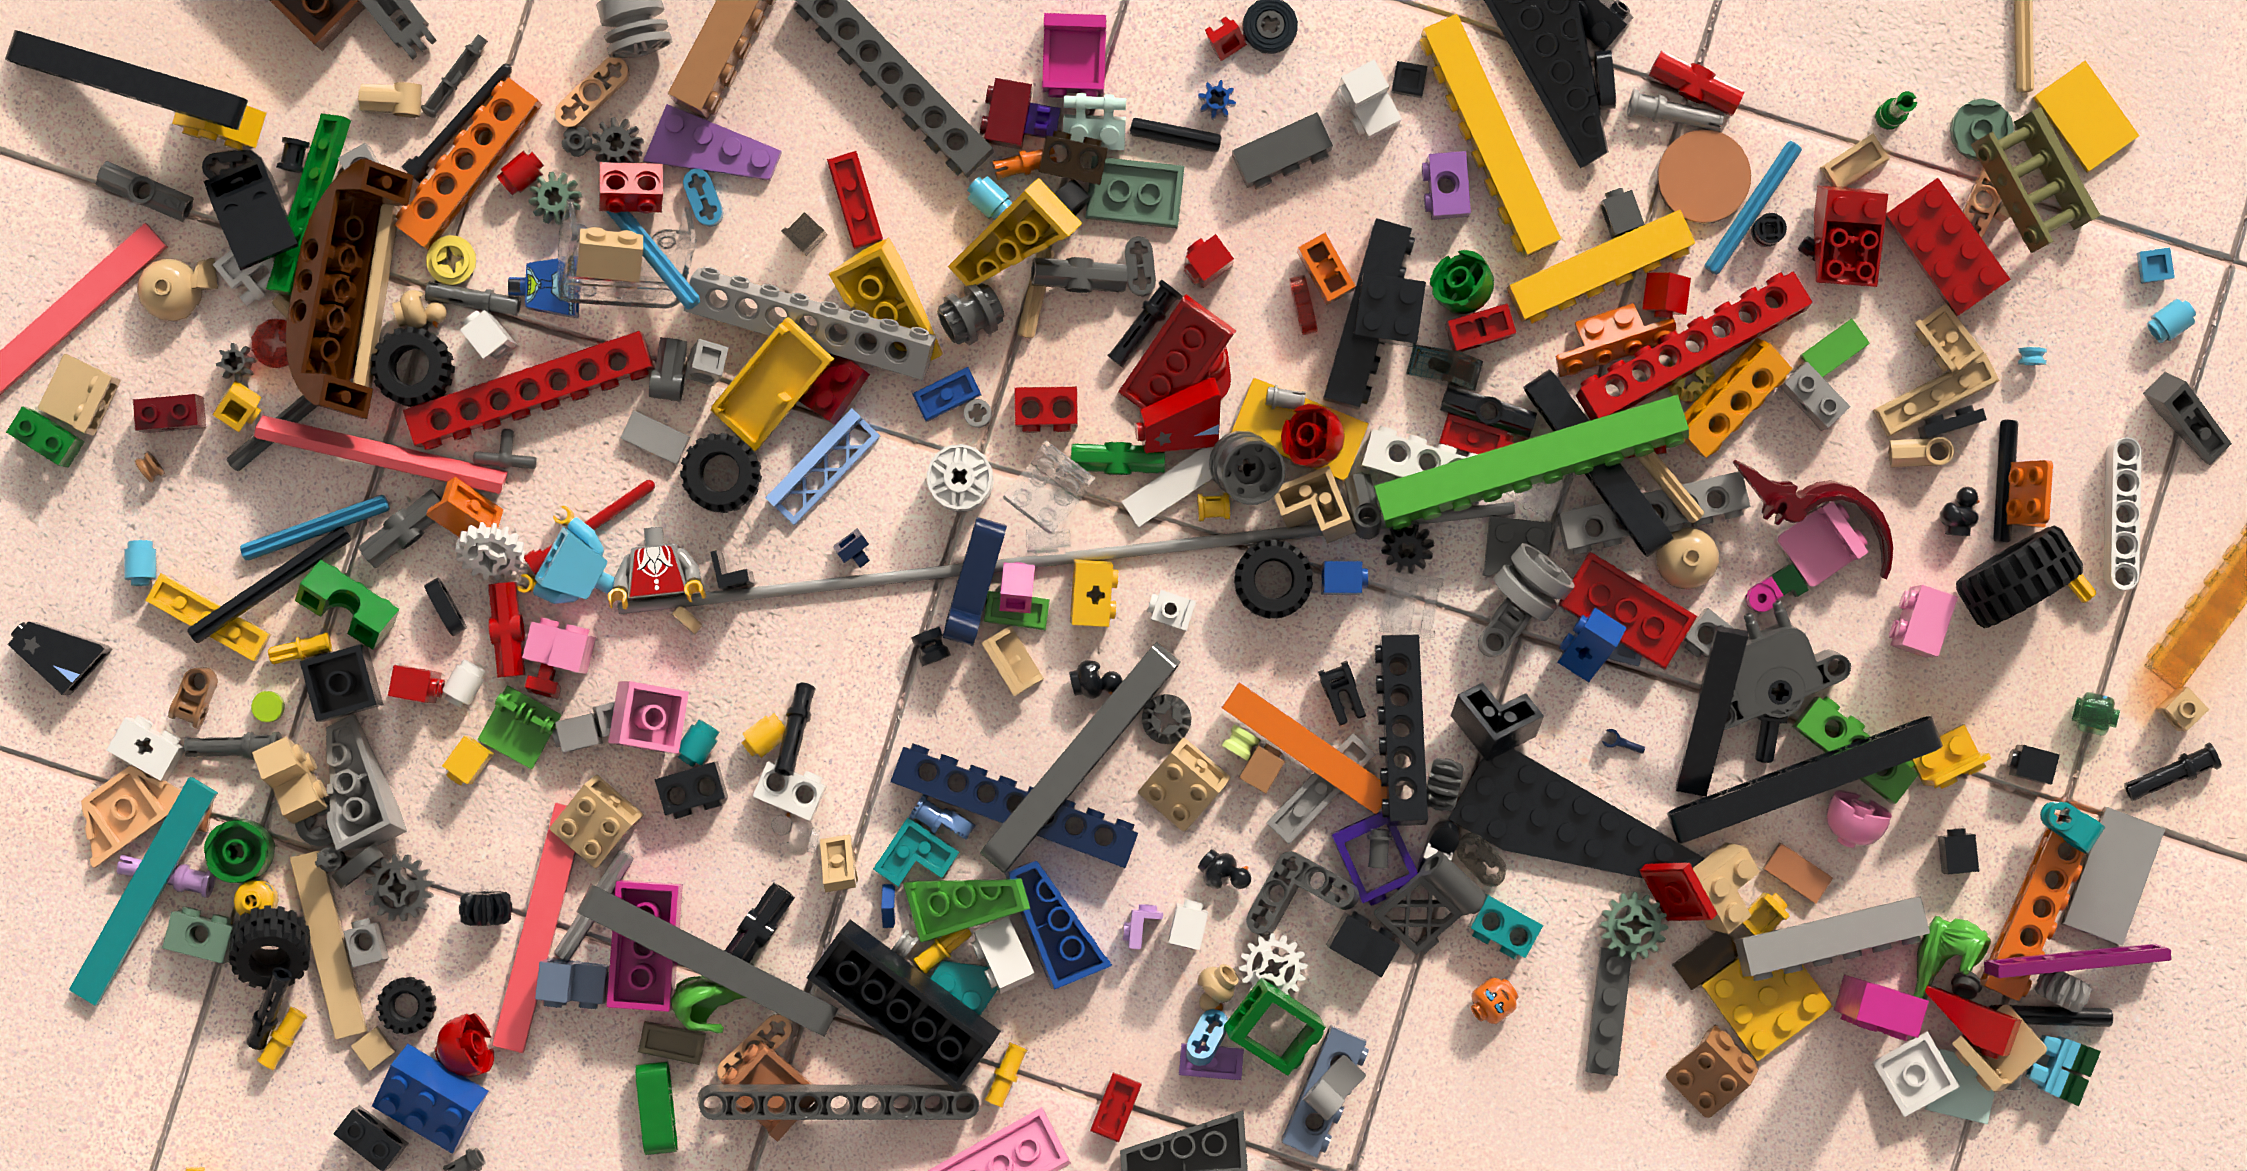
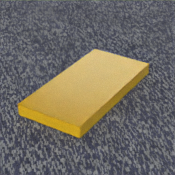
M1253 377L1232 432L1250 431L1259 435L1273 445L1282 457L1292 460L1282 449L1281 434L1285 421L1287 419L1291 420L1297 412H1293L1295 409L1282 407L1271 409V406L1265 405L1268 387H1274V385ZM1305 398L1304 405L1314 404L1327 408L1338 416L1343 425L1345 434L1343 449L1339 456L1328 465L1333 476L1344 481L1348 477L1369 423ZM1325 465V466H1322V467H1319V468H1312V469L1319 470V469L1324 468V467H1326V466H1328V465Z

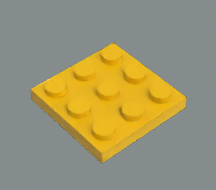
M1737 957L1700 984L1755 1061L1762 1059L1833 1007L1803 964V970L1784 974L1783 969L1772 971L1773 977L1754 981L1753 976L1743 977L1739 958Z

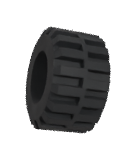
M407 326V329H394L395 333L384 335L383 338L385 340L382 344L378 342L375 346V349H377L376 355L372 354L371 356L374 367L370 368L371 375L375 376L376 379L374 383L376 387L381 389V393L392 401L408 407L434 400L439 395L443 397L447 392L445 391L446 386H451L453 380L450 379L451 373H455V366L451 363L454 359L452 353L447 350L448 346L445 342L427 330ZM412 349L421 350L427 355L429 361L428 372L419 383L406 385L398 378L397 363L405 352Z
M713 433L707 435L708 437L699 438L693 447L690 446L687 449L688 454L685 458L683 457L681 462L683 468L680 471V477L683 479L682 486L684 490L687 491L692 501L709 511L728 513V511L741 509V506L747 505L752 501V496L757 494L759 490L757 487L762 479L760 475L761 465L756 453L744 441L729 434L721 433L716 435ZM717 455H727L733 458L739 467L737 482L732 488L723 492L710 489L703 477L707 462Z
M1262 541L1249 548L1239 560L1234 576L1235 591L1243 606L1249 609L1251 613L1267 619L1283 618L1296 612L1307 601L1313 586V572L1310 568L1309 560L1302 554L1299 548L1292 546L1286 541ZM1269 561L1283 563L1290 570L1292 576V584L1289 591L1278 598L1264 596L1258 591L1255 584V574L1258 568Z
M266 905L264 909L259 910L258 907L251 909L250 914L243 913L240 916V921H235L230 935L229 963L232 965V972L234 975H239L238 979L241 982L245 983L248 981L250 987L256 988L261 986L262 990H266L272 976V971L277 967L286 968L292 973V979L288 986L293 985L295 979H301L304 976V971L308 970L310 960L309 926L305 925V920L302 916L297 917V912L293 910L287 912L285 907L278 906L276 909L271 908V905ZM275 946L278 949H263L261 947Z

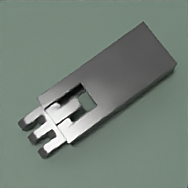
M360 0L398 48L402 46L412 60L417 57L415 50L410 47L414 43L422 52L428 49L420 38L425 35L428 42L432 45L437 41L426 27L429 23L410 0ZM399 8L411 21L409 24L402 15L396 18V21L403 28L402 31L398 29L389 17Z

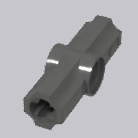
M105 161L97 174L96 186L181 222L185 221L193 207L194 198L109 161ZM149 184L151 187L149 196L145 199H140L139 189L143 185Z
M1083 257L1066 258V260L1034 258L1031 267L1032 286L1065 288V291L1087 293L1092 292V290L1119 293L1126 290L1128 280L1127 265L1094 262L1093 259Z
M430 489L407 509L403 508L397 511L384 522L383 528L358 547L361 554L374 568H378L400 549L403 550L411 546L423 536L426 528L435 523L426 514L430 507L442 499L433 489Z

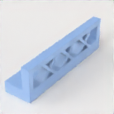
M851 408L765 498L793 525H796L881 436ZM860 424L871 437L863 445H850V432ZM846 437V446H837ZM850 449H858V450L850 457ZM833 450H846V463L841 468H828V455ZM824 460V468H816ZM811 472H824V485L820 490H807L806 478ZM828 472H836V473L828 480ZM802 483L803 490H795ZM790 494H803V507L793 516L781 503ZM807 494H815V495L807 502Z

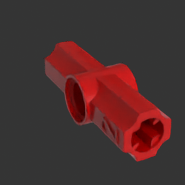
M1662 50L1648 75L1677 89V93L1682 97L1695 103H1705L1730 116L1734 115L1745 92L1717 78L1716 74L1708 68L1695 63L1688 64Z
M516 582L488 584L491 607L489 634L491 643L495 648L497 678L525 675L524 658H522V642L525 641V628L523 617L519 614Z

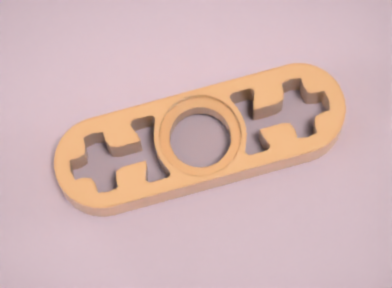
M609 57L605 59L556 106L555 117L557 121L567 129L570 127L577 128L627 82L630 70L626 62L621 58ZM621 65L622 67L619 70L622 74L621 77L612 76L606 81L611 86L607 90L604 84L596 78L601 74L602 78L606 79L610 75L609 66L618 67ZM591 84L598 85L601 89V95L595 101H588L584 97L585 88ZM578 96L582 103L589 108L584 111L580 106L575 111L577 118L574 121L569 118L564 121L565 113L563 110L566 107L571 110L578 105L574 99Z
M1982 168L1963 209V213L1970 222L1975 213L1986 215L1985 219L1980 216L1975 223L1981 238L1984 236L2001 200L1994 187L1982 185L1983 180L1986 183L1990 182L1984 168ZM1985 191L1991 195L1992 204L1989 208H1981L1977 205L1976 195L1978 192ZM1970 208H1971L1975 213H1969Z
M778 1013L770 1016L720 1062L717 1070L719 1079L721 1080L727 1071L726 1063L732 1066L741 1058L735 1054L740 1051L741 1055H743L750 1041L757 1040L760 1042L763 1040L769 1045L767 1039L758 1033L763 1030L764 1034L767 1035L773 1029L771 1024L773 1020L777 1023L783 1021L786 1024L783 1028L785 1035L782 1036L780 1033H777L770 1039V1041L775 1043L771 1047L775 1051L790 1037L793 1031L792 1021Z

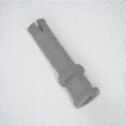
M1633 89L1627 109V116L1633 117L1635 114L1652 118L1653 122L1656 123L1664 119L1718 132L1721 130L1720 125H1722L1724 118L1723 112L1719 113L1667 101L1664 95L1659 94L1658 97L1641 94L1638 89Z

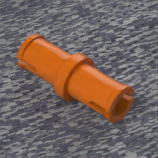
M1053 147L1050 149L1049 155L1055 154ZM1043 149L1027 153L1023 150L1019 151V155L997 161L993 160L994 169L1007 166L1006 169L995 172L997 180L1024 173L1026 176L1031 174L1032 170L1039 169ZM1055 156L1050 157L1052 161L1057 162V158Z

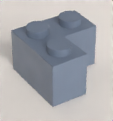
M555 958L542 960L539 963L535 999L543 1000V1006L562 1008V1005H566L570 1001L579 1002L580 1008L597 1009L598 1004H604L607 1001L610 965L572 960L565 961Z

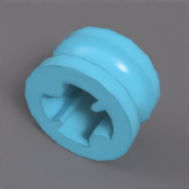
M2018 348V352L2022 355L2021 359L2018 360V364L2046 365L2047 360L2043 358V355L2047 353L2046 348Z

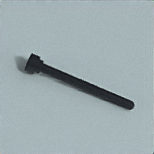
M507 63L502 64L419 157L409 158L401 167L408 174L413 175V178L418 183H421L428 175L426 172L430 168L428 165L468 122L477 109L487 101L494 87L500 81L504 82L512 73V67Z

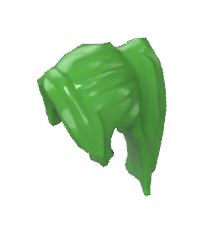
M1935 916L1928 926L1930 933L1923 935L1917 951V984L1913 996L1927 1000L1926 986L1932 985L1935 976L1945 962L1955 955L1962 957L1959 971L1964 975H1969V971L1971 972L1973 967L1984 958L1991 944V939L1985 930L1982 931L1976 924L1968 920L1955 918L1949 922L1940 916Z
M693 976L685 978L676 984V992L672 996L671 1006L676 1018L689 1030L711 1031L718 1034L723 1033L724 1027L721 1024L707 1023V1019L718 1006H723L734 1000L746 997L704 976Z

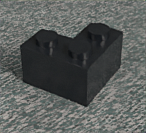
M1483 682L1458 694L1450 715L1486 761L1535 738L1544 718L1542 712L1526 693L1501 705Z
M1353 911L1352 915L1344 912L1326 945L1333 951L1382 978L1400 947V944L1394 941L1397 935L1383 927H1380L1378 931L1369 927L1372 921L1356 911Z

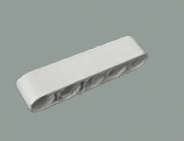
M2129 437L2114 440L2106 449L2103 578L2106 586L2113 591L2130 590L2136 586L2139 580L2142 451L2139 443ZM2120 444L2127 446L2130 454L2126 461L2118 456L2117 450ZM2120 475L2125 476L2129 481V487L2125 492L2121 491L2117 486V479ZM2120 506L2128 511L2129 516L2125 523L2120 522L2116 516L2117 509ZM2120 537L2124 538L2128 544V549L2124 554H2121L2116 549V541ZM2119 568L2127 573V581L2124 585H2120L2115 579L2116 571Z

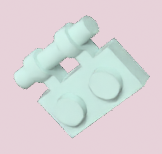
M1077 93V96H1064V108H1076V115L1064 114L1063 132L1072 134L1071 140L1083 142L1084 137L1102 140L1101 146L1107 147L1108 150H1125L1126 117L1114 116V110L1126 111L1127 98H1114L1113 94H1105V97H1087L1086 93ZM1086 109L1104 110V116L1086 115Z

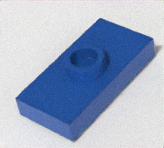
M969 367L912 393L925 422L982 396Z

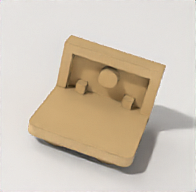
M2002 1005L1997 1010L2022 1020L2009 1056L1999 1055L1998 1059L1985 1056L1980 1053L1981 1047L1973 1045L1965 1035H1961L1952 1043L1957 1049L1955 1055L1965 1066L1971 1065L1978 1073L1976 1079L1988 1091L1991 1089L1994 1092L2004 1091L2047 1052L2046 1045L2010 1005Z

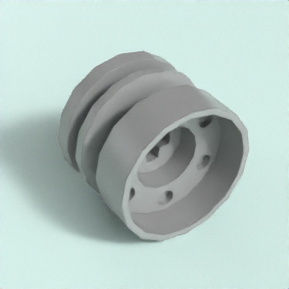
M600 0L596 4L601 25L616 27L604 35L605 41L612 43L607 47L611 58H633L648 55L673 42L670 32L664 31L669 27L667 20L652 19L665 10L662 0Z

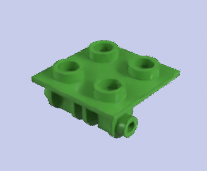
M507 685L503 694L500 693L495 701L496 706L477 740L533 769L552 734V730L556 727L555 722L560 720L562 714Z

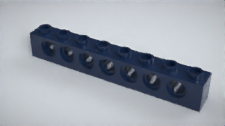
M912 743L910 748L905 746L902 748L890 781L1004 823L1013 813L1007 807L1008 799L1013 795L1021 796L1024 799L1034 788L1029 786L1028 791L1017 788L1016 784L1018 781L1002 775L999 776L998 780L987 777L988 770L972 764L969 770L957 766L958 759L945 754H941L940 759L928 755L930 749ZM924 763H931L936 767V777L931 781H925L920 776L919 770ZM956 773L963 775L966 780V786L960 792H955L949 787V778ZM984 784L991 785L995 789V798L988 803L981 801L978 797V790ZM1066 800L1054 814L1053 821L1046 824L1037 835L1126 868L1139 832L1133 830L1135 824L1117 818L1116 823L1104 820L1105 813L1089 807L1085 813L1074 809L1075 802ZM1070 817H1078L1083 821L1084 828L1081 833L1072 835L1066 830L1065 824ZM1103 827L1110 829L1113 834L1112 842L1105 846L1098 844L1095 840V832Z

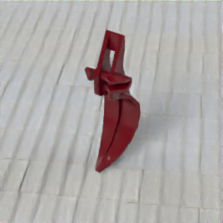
M1737 460L1733 461L1734 466L1763 502V519L1768 520L1773 514H1776L1774 521L1776 525H1780L1783 520L1790 523L1801 522L1808 512L1823 502L1844 500L1856 504L1869 519L1879 540L1881 550L1880 576L1887 580L1892 568L1894 547L1890 527L1883 512L1874 501L1852 485L1832 480L1816 482L1797 491L1798 486L1791 481L1770 480L1762 476L1754 468Z

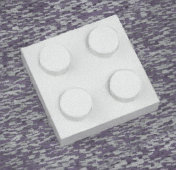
M1928 1031L1873 1061L1875 1068L1904 1117L1960 1087Z

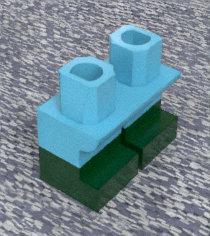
M2042 1035L2040 1040L2046 1045V1054L2050 1056L2047 1065L2044 1067L2036 1063L2027 1070L2025 1077L2038 1084L2037 1088L2079 1106L2089 1080L2063 1070L2062 1066L2091 1077L2101 1051L2061 1036L2055 1038Z

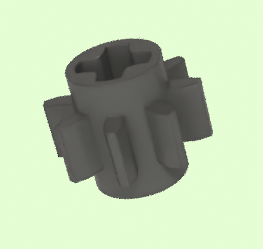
M231 343V350H219L222 359L221 362L216 363V366L226 370L223 373V378L229 379L234 374L236 381L242 382V375H254L251 366L252 363L257 362V359L248 356L250 347L244 346L239 351L237 344ZM236 357L242 359V363L237 364V368L231 366V362L236 361Z

